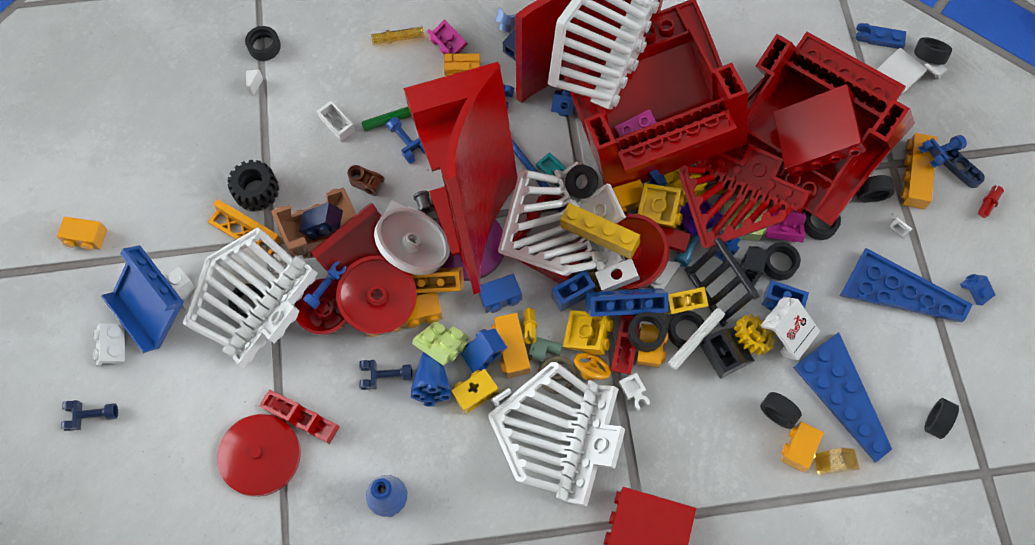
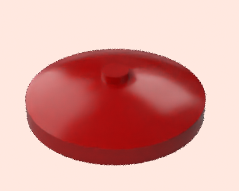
M625 214L626 218L616 224L640 234V244L632 257L640 280L618 289L636 290L647 287L661 276L667 266L670 249L666 234L654 220L640 214ZM622 271L612 272L611 277L615 280L620 279Z
M374 255L355 261L345 270L338 282L336 298L339 310L348 324L366 334L382 335L397 330L407 322L414 311L417 292L414 279L410 273L395 267L384 256Z
M267 414L245 417L231 426L220 442L217 453L219 472L226 484L238 493L252 497L273 494L289 483L296 473L301 456L300 443L293 429L278 417Z

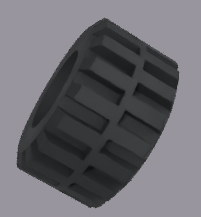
M249 160L248 163L243 161L241 162L242 165H236L234 167L235 171L231 170L229 173L231 177H228L227 180L229 192L236 203L245 210L249 208L250 211H255V209L260 211L264 206L268 208L270 202L274 203V197H278L279 194L277 192L279 185L272 169L265 162L261 163L260 160H256V162ZM257 180L262 181L257 189L245 190L249 183Z

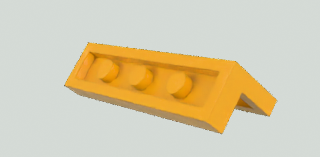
M219 199L214 202L213 205L216 211L208 220V223L235 240L258 227L279 246L281 245L282 240L275 232ZM221 214L227 219V223L218 224L215 221ZM239 224L242 232L233 233L231 226ZM259 239L255 243L261 247V244L264 242ZM270 248L267 253L272 257L275 252Z

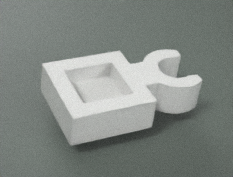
M637 373L619 381L618 384L627 400L634 399V408L637 411L641 409L638 404L640 401H643L646 406L650 405L649 399L642 395V393L646 392V389Z

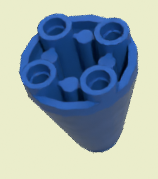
M423 352L412 383L411 398L423 402L424 406L432 407L435 403L451 399V387L444 366Z
M382 475L375 478L369 484L366 491V502L376 515L393 517L404 508L408 491L398 477ZM381 488L386 489L384 493H381Z

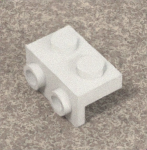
M99 323L97 329L93 330L92 336L93 342H96V349H93V360H96V367H101L102 363L123 364L125 362V334L123 325Z

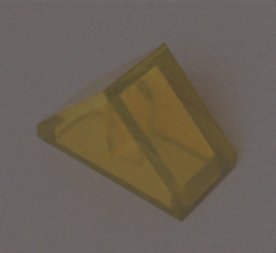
M840 447L814 455L818 475L860 469L855 449Z

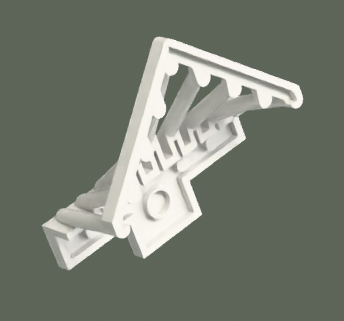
M571 0L556 22L548 84L592 97L591 102L607 109H613V106L616 107L620 100L618 94L621 88L624 89L628 81L626 75L636 70L639 60H637L639 53H643L647 42H645L646 38L643 35L650 29L652 23L650 18L652 13L655 14L660 4L658 0H632L631 4L623 0H605L626 11V16L593 0ZM581 5H584L620 23L622 26L619 29L578 9ZM575 17L617 38L613 41L570 21ZM566 30L612 50L609 54L565 37ZM564 45L607 62L605 65H601L563 51ZM564 60L602 74L598 78L563 67L561 62ZM562 74L597 86L593 90L559 80V75Z
M575 162L564 171L555 170L556 176L523 170L519 173L498 252L565 276L595 268L600 271L625 261L624 256L572 232L536 245L526 246L568 231L561 228V226L512 242L514 234L518 231L560 221L565 209L560 213L522 223H517L519 215L526 212L567 207L568 203H571L615 224L626 217L611 184H605L586 199L575 198L567 192L565 186L566 175L572 167L582 165L581 162ZM580 175L576 180L577 187L582 189L587 184V177L585 175ZM529 179L560 184L559 187H533L527 185ZM528 194L565 195V197L559 200L522 205L524 196ZM582 238L580 241L574 244L559 247L545 252H539L551 247H555ZM584 248H588L585 252H580V253H576V254L566 255V256H562V257H556V256H559V255H563V254H567V253L574 252V251H577V250H581V249H584ZM555 257L552 261L546 260ZM588 258H593L591 262H585L575 265H562Z
M257 227L206 258L183 324L224 345L225 347L222 351L231 356L237 365L245 368L247 364L252 362L259 348L266 344L267 339L275 344L278 339L282 338L290 323L296 320L300 311L294 304L302 298L305 289L315 281L318 272L299 257L295 256L293 259L271 237ZM261 239L288 264L287 268L285 269L255 242ZM249 247L279 273V278H276L243 249ZM231 255H238L253 269H255L260 275H262L266 280H268L271 283L272 287L269 288L268 286H266L257 277H255L246 268H244L240 263L233 259ZM219 262H226L234 270L241 274L245 279H247L251 284L258 288L265 296L261 298L247 285H245L242 281L235 277L231 272H229L226 268L219 264ZM213 270H216L256 304V307L253 308L212 277ZM208 284L244 310L248 315L247 319L207 293ZM203 299L241 325L240 328L233 327L201 308ZM197 315L233 335L232 338L227 339L196 323Z
M551 362L488 415L516 481L557 493L556 498L566 503L587 507L597 468L615 469L625 429L621 426L609 425L619 389L615 386L597 385L592 380H588L586 385L560 364ZM558 373L584 392V397L579 396L551 378ZM542 385H546L579 404L581 408H572L536 390ZM527 397L533 398L577 418V421L565 420L523 405L521 402ZM511 410L519 411L574 431V433L558 432L508 417L506 414ZM504 424L570 443V446L558 445L505 428ZM510 438L567 455V458H558L518 444H512ZM517 453L564 469L557 471L524 459L520 460ZM524 469L558 479L560 483L554 484L526 475Z

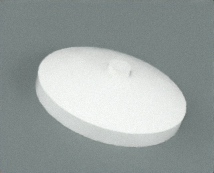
M407 208L390 210L382 215L375 227L374 238L380 253L387 261L400 270L411 274L427 275L438 271L448 259L450 248L443 229L433 219L419 211Z

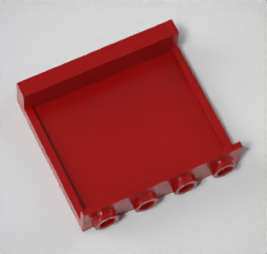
M847 84L774 112L784 167L791 177L800 176L804 172L817 170L827 164L838 163L842 159L858 156L860 153L867 151L862 143L852 102L854 96Z
M369 203L311 250V254L326 271L330 269L332 264L340 261L335 267L337 272H340L344 266L347 269L352 263L361 258L374 255L382 256L374 238L375 227L382 215L377 211L373 203Z
M622 487L620 492H616L614 503L617 504L615 512H611L609 524H612L610 533L606 532L604 545L689 544L696 507L627 487Z

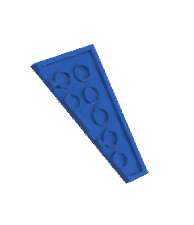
M867 248L862 252L839 295L957 322L965 321L973 305Z
M838 332L793 368L876 463L889 453L892 447Z

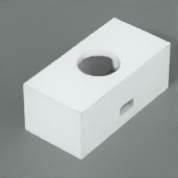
M332 101L317 110L320 120L341 142L355 132L353 123ZM336 120L342 122V126L338 129H335L332 125Z
M627 259L595 272L602 291H612L640 280L632 259ZM621 270L622 277L615 280L611 277L612 272Z

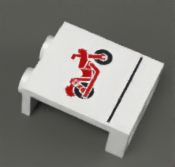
M783 297L761 324L762 328L774 330L785 346L780 351L783 357L799 360L820 333V330L800 301L789 297Z

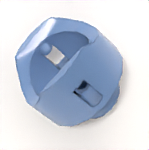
M498 7L495 21L500 22L498 29L510 32L511 26L515 27V14L506 15Z

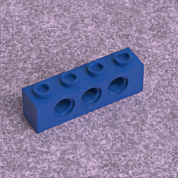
M662 288L586 292V312L591 317L629 315L643 312L664 313L668 312V292Z

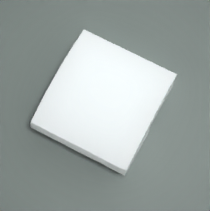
M902 48L893 53L877 69L906 86L902 95L928 71Z

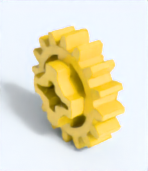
M753 314L749 316L744 315L736 322L734 330L737 333L735 336L740 338L738 343H743V349L748 348L750 354L755 352L757 356L761 353L764 355L774 347L775 339L772 336L775 334L770 332L769 329L762 328L761 324L765 320L760 321V317L756 316L754 318Z

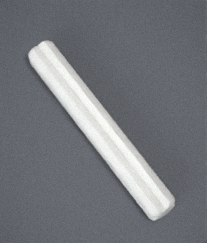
M716 308L670 359L668 364L671 368L677 370L725 315L721 309Z

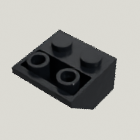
M734 327L719 330L705 337L700 344L720 379L755 361L749 350L743 349L744 344L738 343L740 338L735 336L737 331L734 330Z

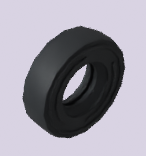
M584 164L576 165L566 175V190L575 198L586 199L595 193L599 178L597 172L592 167ZM580 175H585L587 177V184L584 188L579 189L576 185V180Z

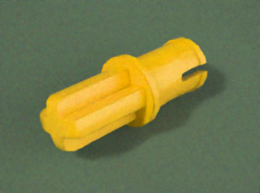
M528 307L524 310V322L522 323L524 342L531 344L532 338V343L534 344L537 341L536 329L538 325L535 322V310Z

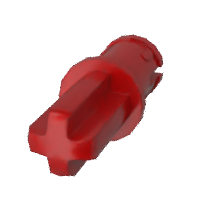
M994 185L988 196L983 198V204L978 211V215L982 218L988 217L992 210L998 206V200L1004 193V189L1001 186L997 187Z

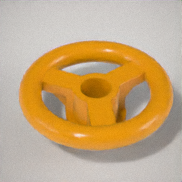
M579 353L574 358V364L585 380H604L611 375L609 365L596 355ZM580 359H590V361L585 363L580 362ZM596 362H597L598 364H600V365L604 368L605 371H603L601 368H599V366L596 364Z

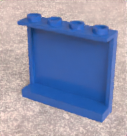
M140 245L123 248L120 255L126 261L122 273L113 292L103 294L101 297L140 350L146 353L161 347L184 301Z

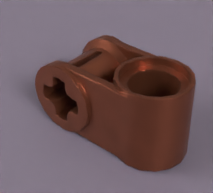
M353 165L347 171L351 186L373 196L377 195L378 187L385 180L381 174L359 165ZM355 175H361L358 178H353Z

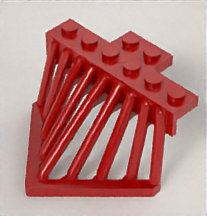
M750 144L742 161L721 153L700 163L697 162L696 166L698 167L683 165L678 172L702 247L706 249L716 244L714 241L718 237L725 243L785 222L786 218L794 211L802 212L811 192L778 178L777 175L784 163L783 159ZM689 174H703L705 176L690 179ZM719 179L717 184L696 197L694 189L697 185ZM729 184L727 191L702 215L700 210L702 203ZM740 189L734 203L712 231L708 233L706 228L708 221ZM752 191V194L747 204L742 208V210L733 219V221L728 226H726L723 234L718 236V234L722 231V229L725 227V225L732 218V216L735 214V212L739 209V207L742 205V203L745 201V199L749 196V194ZM763 196L760 205L747 219L744 220L743 226L741 228L736 229L739 226V224L743 221V219L747 216V214L751 211V209L755 206V204L759 201V199ZM772 201H774L773 206L768 211L764 212L766 208L772 203ZM763 213L761 221L755 222Z

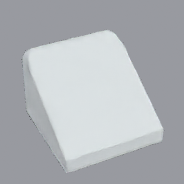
M925 64V68L928 69L927 72L936 79H939L947 71V68L943 65Z
M259 69L246 71V86L249 93L255 95L263 81Z
M898 217L889 226L903 238L912 230L910 226Z
M505 388L490 398L495 408L512 395L510 388Z

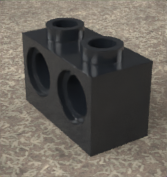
M749 246L740 264V267L753 286L756 285L764 271L768 251L758 246Z

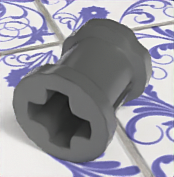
M423 190L415 193L413 198L417 202L418 210L426 215L434 210V206L430 203L429 192Z

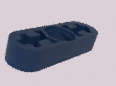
M953 149L947 151L949 159L943 165L970 188H977L984 182V174L961 153ZM956 163L963 164L965 169H958Z

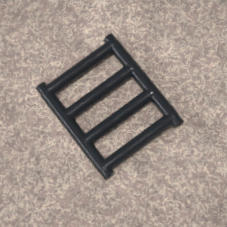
M718 237L714 241L716 244L691 267L688 266L684 270L695 288L705 287L708 307L712 313L718 308L716 304L740 283L748 291V293L724 312V317L719 321L720 325L724 327L730 317L752 299H758L760 295L725 243ZM720 251L726 260L701 282L695 273ZM731 266L737 276L711 298L706 288Z

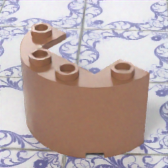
M344 187L332 189L326 193V203L330 202L343 210L340 227L356 215ZM315 204L311 208L297 210L293 214H291L290 205L280 206L271 211L291 256L298 257V255H302L303 259L314 258L310 251L331 235L312 240L299 232L303 212L323 204Z

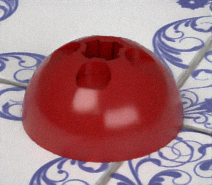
M325 278L315 280L305 289L302 298L295 302L294 306L300 311L296 321L304 330L315 335H329L339 331L347 323L337 304L336 292L338 281L333 280L326 291L319 297L320 304L316 309L308 305L303 299L307 294H313Z

